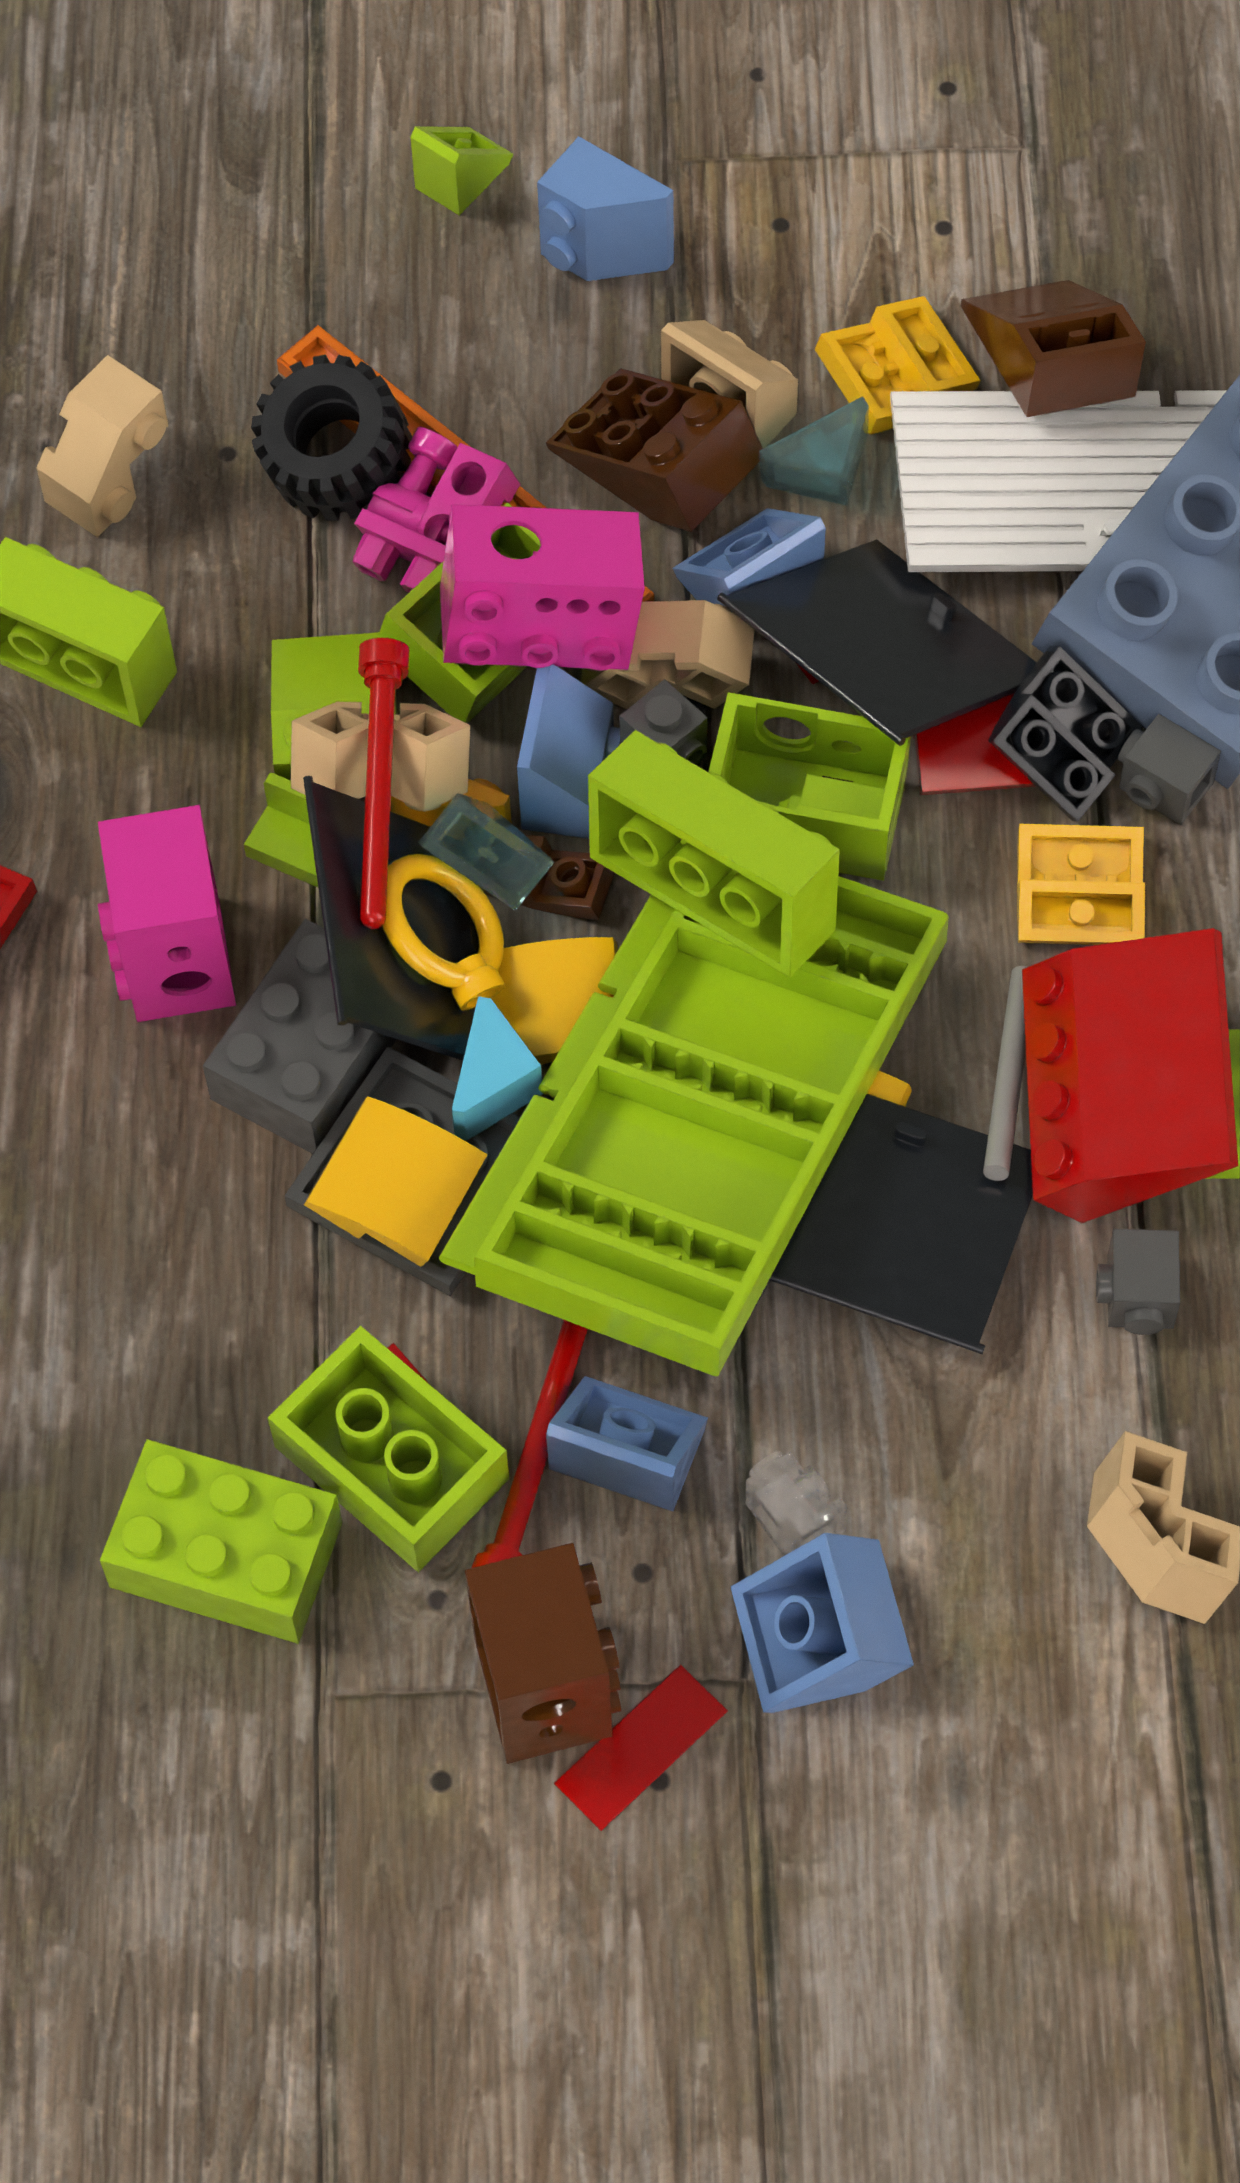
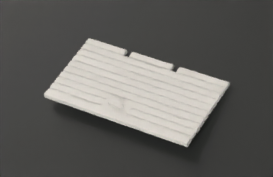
M1227 390L1175 391V407H1160L1159 391H1136V396L1132 398L1032 417L1025 416L1011 391H891L890 404L908 572L1083 571Z

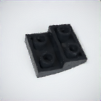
M1049 646L1009 701L988 741L1072 821L1078 822L1114 778L1115 774L1110 768L1118 759L1128 737L1134 730H1141L1143 726L1060 646Z

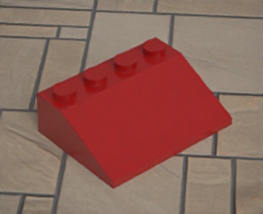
M1215 928L1073 948L1022 969L1034 1201L1080 1223H1085L1238 1166L1222 932Z

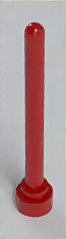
M372 638L362 642L359 646L358 672L364 677V684L370 688L360 909L361 922L369 929L381 927L386 920L395 690L401 687L402 679L406 678L409 673V647L404 642L392 638Z
M563 1320L494 1542L487 1544L482 1553L475 1555L471 1568L522 1556L519 1549L548 1459L546 1440L548 1425L566 1401L588 1331L585 1327Z

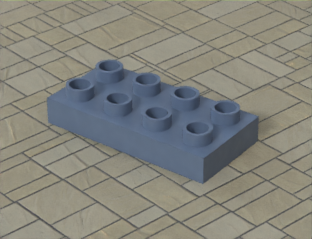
M1240 375L1050 611L1032 642V645L1045 653L1049 646H1060L1145 729L1160 714L1221 750L1215 780L1226 789H1229L1240 774Z

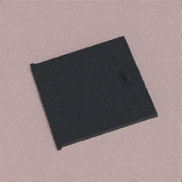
M877 539L729 595L720 593L717 597L718 601L899 746L904 744L905 738L1014 694L1037 663L920 572H908L907 562Z
M305 776L303 778L337 1024L343 1026L350 1023L463 1061L476 1007L469 1010H461L452 994V988L436 984L411 968L394 949L382 926L377 929H369L361 922L365 802L313 782L312 776ZM390 811L388 866L395 860L407 855H431L452 863L473 879L474 873L469 841ZM423 879L409 881L402 892L403 909L412 930L422 943L439 957L453 963H458L466 957L478 954L479 939L475 925L459 900L449 891L431 881Z
M866 1094L769 1280L983 1354L985 1345L981 1344L980 1340L1033 1197L1031 1150L1013 1144L1008 1178L1002 1181L990 1180L983 1174L988 1135Z

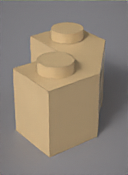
M109 355L68 393L59 414L68 420L57 448L53 446L45 447L37 465L44 501L97 538L112 523H117L124 519L131 510L136 500L130 464L144 450H149L156 446L168 427L162 391Z
M706 600L642 602L629 669L594 670L582 668L581 682L612 703L628 709L665 679L682 695L715 709L726 701L728 692L738 693L749 685L755 630L727 607L713 604Z
M335 702L292 720V789L305 795L303 778L305 776H312L313 782L357 799L365 797L369 714L361 713L362 702ZM400 703V714H394L391 796L403 801L411 809L425 812L437 809L441 804L467 793L470 725L426 704Z
M1125 1431L1094 1472L1087 1527L1142 1603L1205 1624L1238 1584L1240 1571V1526L1181 1506L1187 1452Z

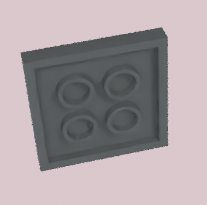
M387 1047L285 1194L286 1206L451 1296L466 1272L442 1263L439 1260V1256L518 1123L520 1117L516 1114L511 1113L469 1140H464L488 1155L429 1261L422 1267L366 1233L359 1239L304 1206L309 1194L367 1096L403 1109L454 1134L452 1106L458 1083Z

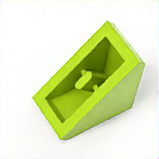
M415 126L410 137L415 189L459 216L509 165L514 155L470 127Z

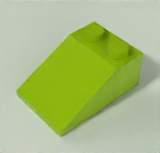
M379 632L272 640L271 726L275 774L291 780L292 720L335 702H362L361 713L369 714L370 688L364 684V677L358 672L359 646L366 640L377 638ZM395 690V709H394V714H397L396 690Z

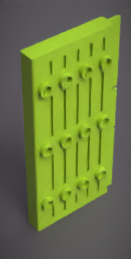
M838 876L836 931L789 978L653 895H650L598 984V988L601 991L614 995L613 998L594 992L538 1087L540 1092L555 1097L554 1100L533 1095L440 1254L439 1260L446 1265L475 1275L476 1287L709 1375L719 1376L947 942L948 914Z

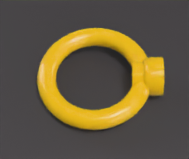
M412 854L392 862L388 866L386 920L382 927L397 953L411 968L426 979L441 986L452 988V994L463 1011L476 1007L478 996L493 998L505 988V983L497 971L503 958L504 936L498 915L484 891L464 871L452 863L435 856ZM423 879L438 884L457 898L467 910L475 925L479 939L478 954L466 957L458 963H453L439 957L427 948L412 930L404 913L402 892L405 885L409 881Z

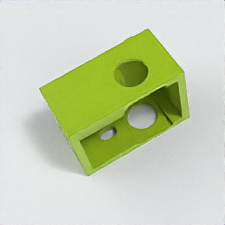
M728 692L709 772L720 775L729 785L758 802L770 804L782 816L806 830L817 832L827 838L832 845L840 849L839 873L884 881L907 779L911 736L905 738L904 744L899 746L863 716ZM775 717L790 718L804 724L811 734L802 739L780 737L770 732L765 727L764 722Z

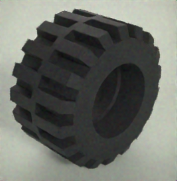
M326 355L314 356L313 365L304 367L303 363L299 361L289 366L293 373L285 379L278 374L270 382L274 390L272 394H261L256 405L262 415L252 416L251 429L257 437L252 440L254 452L260 459V464L285 501L293 508L298 505L304 515L315 518L319 511H321L326 521H339L340 513L346 511L350 518L353 519L358 517L362 510L361 507L370 503L373 497L372 493L379 486L388 483L397 484L399 482L398 471H406L411 463V458L406 450L409 449L408 445L412 435L407 428L409 425L390 388L381 375L376 376L372 367L362 361L355 366L350 357L342 355L337 356L335 363H330ZM339 420L359 422L356 434L340 451L322 457L306 455L311 439L324 426Z

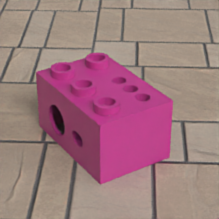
M452 504L440 584L443 663H462L475 666L485 664L515 665L544 668L554 664L557 667L628 670L645 589L639 512ZM517 525L535 533L541 546L538 552L533 551V556L529 558L512 559L496 551L492 545L491 537L501 527Z
M200 805L98 821L109 902L98 903V912L104 942H107L111 969L115 973L119 1000H132L137 1022L236 1006L219 895Z

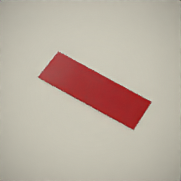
M680 1665L612 1728V1737L598 1741L554 1785L602 1831L722 1718L728 1710Z

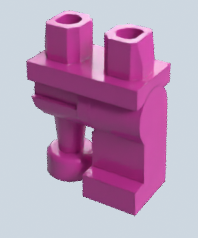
M418 427L409 442V450L415 458L397 484L388 483L379 486L372 493L373 497L367 510L362 508L354 523L363 534L352 561L362 573L385 582L398 557L410 561L411 564L400 583L402 588L408 593L444 561L452 504L501 506L503 502H511L520 486V482L507 463L463 443H460L457 447L444 436L424 427ZM436 469L445 470L432 496H426Z

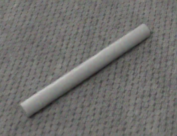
M1027 966L1013 968L1010 976L983 1168L985 1177L994 1181L1007 1179L1010 1171L1026 1054L1022 969L1027 968Z

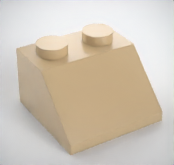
M706 320L668 322L661 330V379L742 401L763 449L797 414L798 379L780 362L769 361L748 348L736 334L729 331L723 332Z

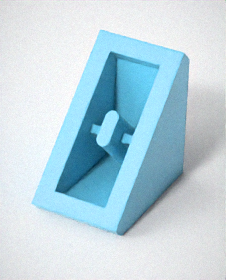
M480 996L477 999L452 1106L454 1135L463 1140H469L528 1104L533 1095L541 1096L543 1094L538 1089L542 1081L540 1063L492 999Z

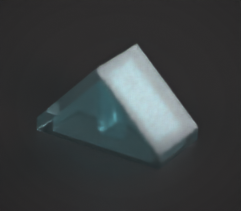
M863 396L760 450V478L765 486L847 506L868 436L869 405Z
M460 793L455 795L419 841L424 849L515 911L554 863L544 851L487 802Z

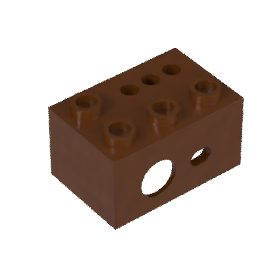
M569 1543L464 1570L474 1640L506 1763L510 1764L612 1737L611 1714L622 1711L618 1690H621L617 1673V1668H620L610 1627L597 1630L591 1606L602 1603L592 1562L579 1565L574 1543Z

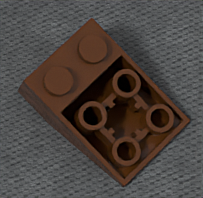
M1070 280L961 299V308L1026 417L1136 396L1146 341L1123 304Z
M622 368L608 377L602 383L601 388L577 412L571 414L565 420L563 426L546 442L551 452L649 519L692 532L766 456L742 401Z

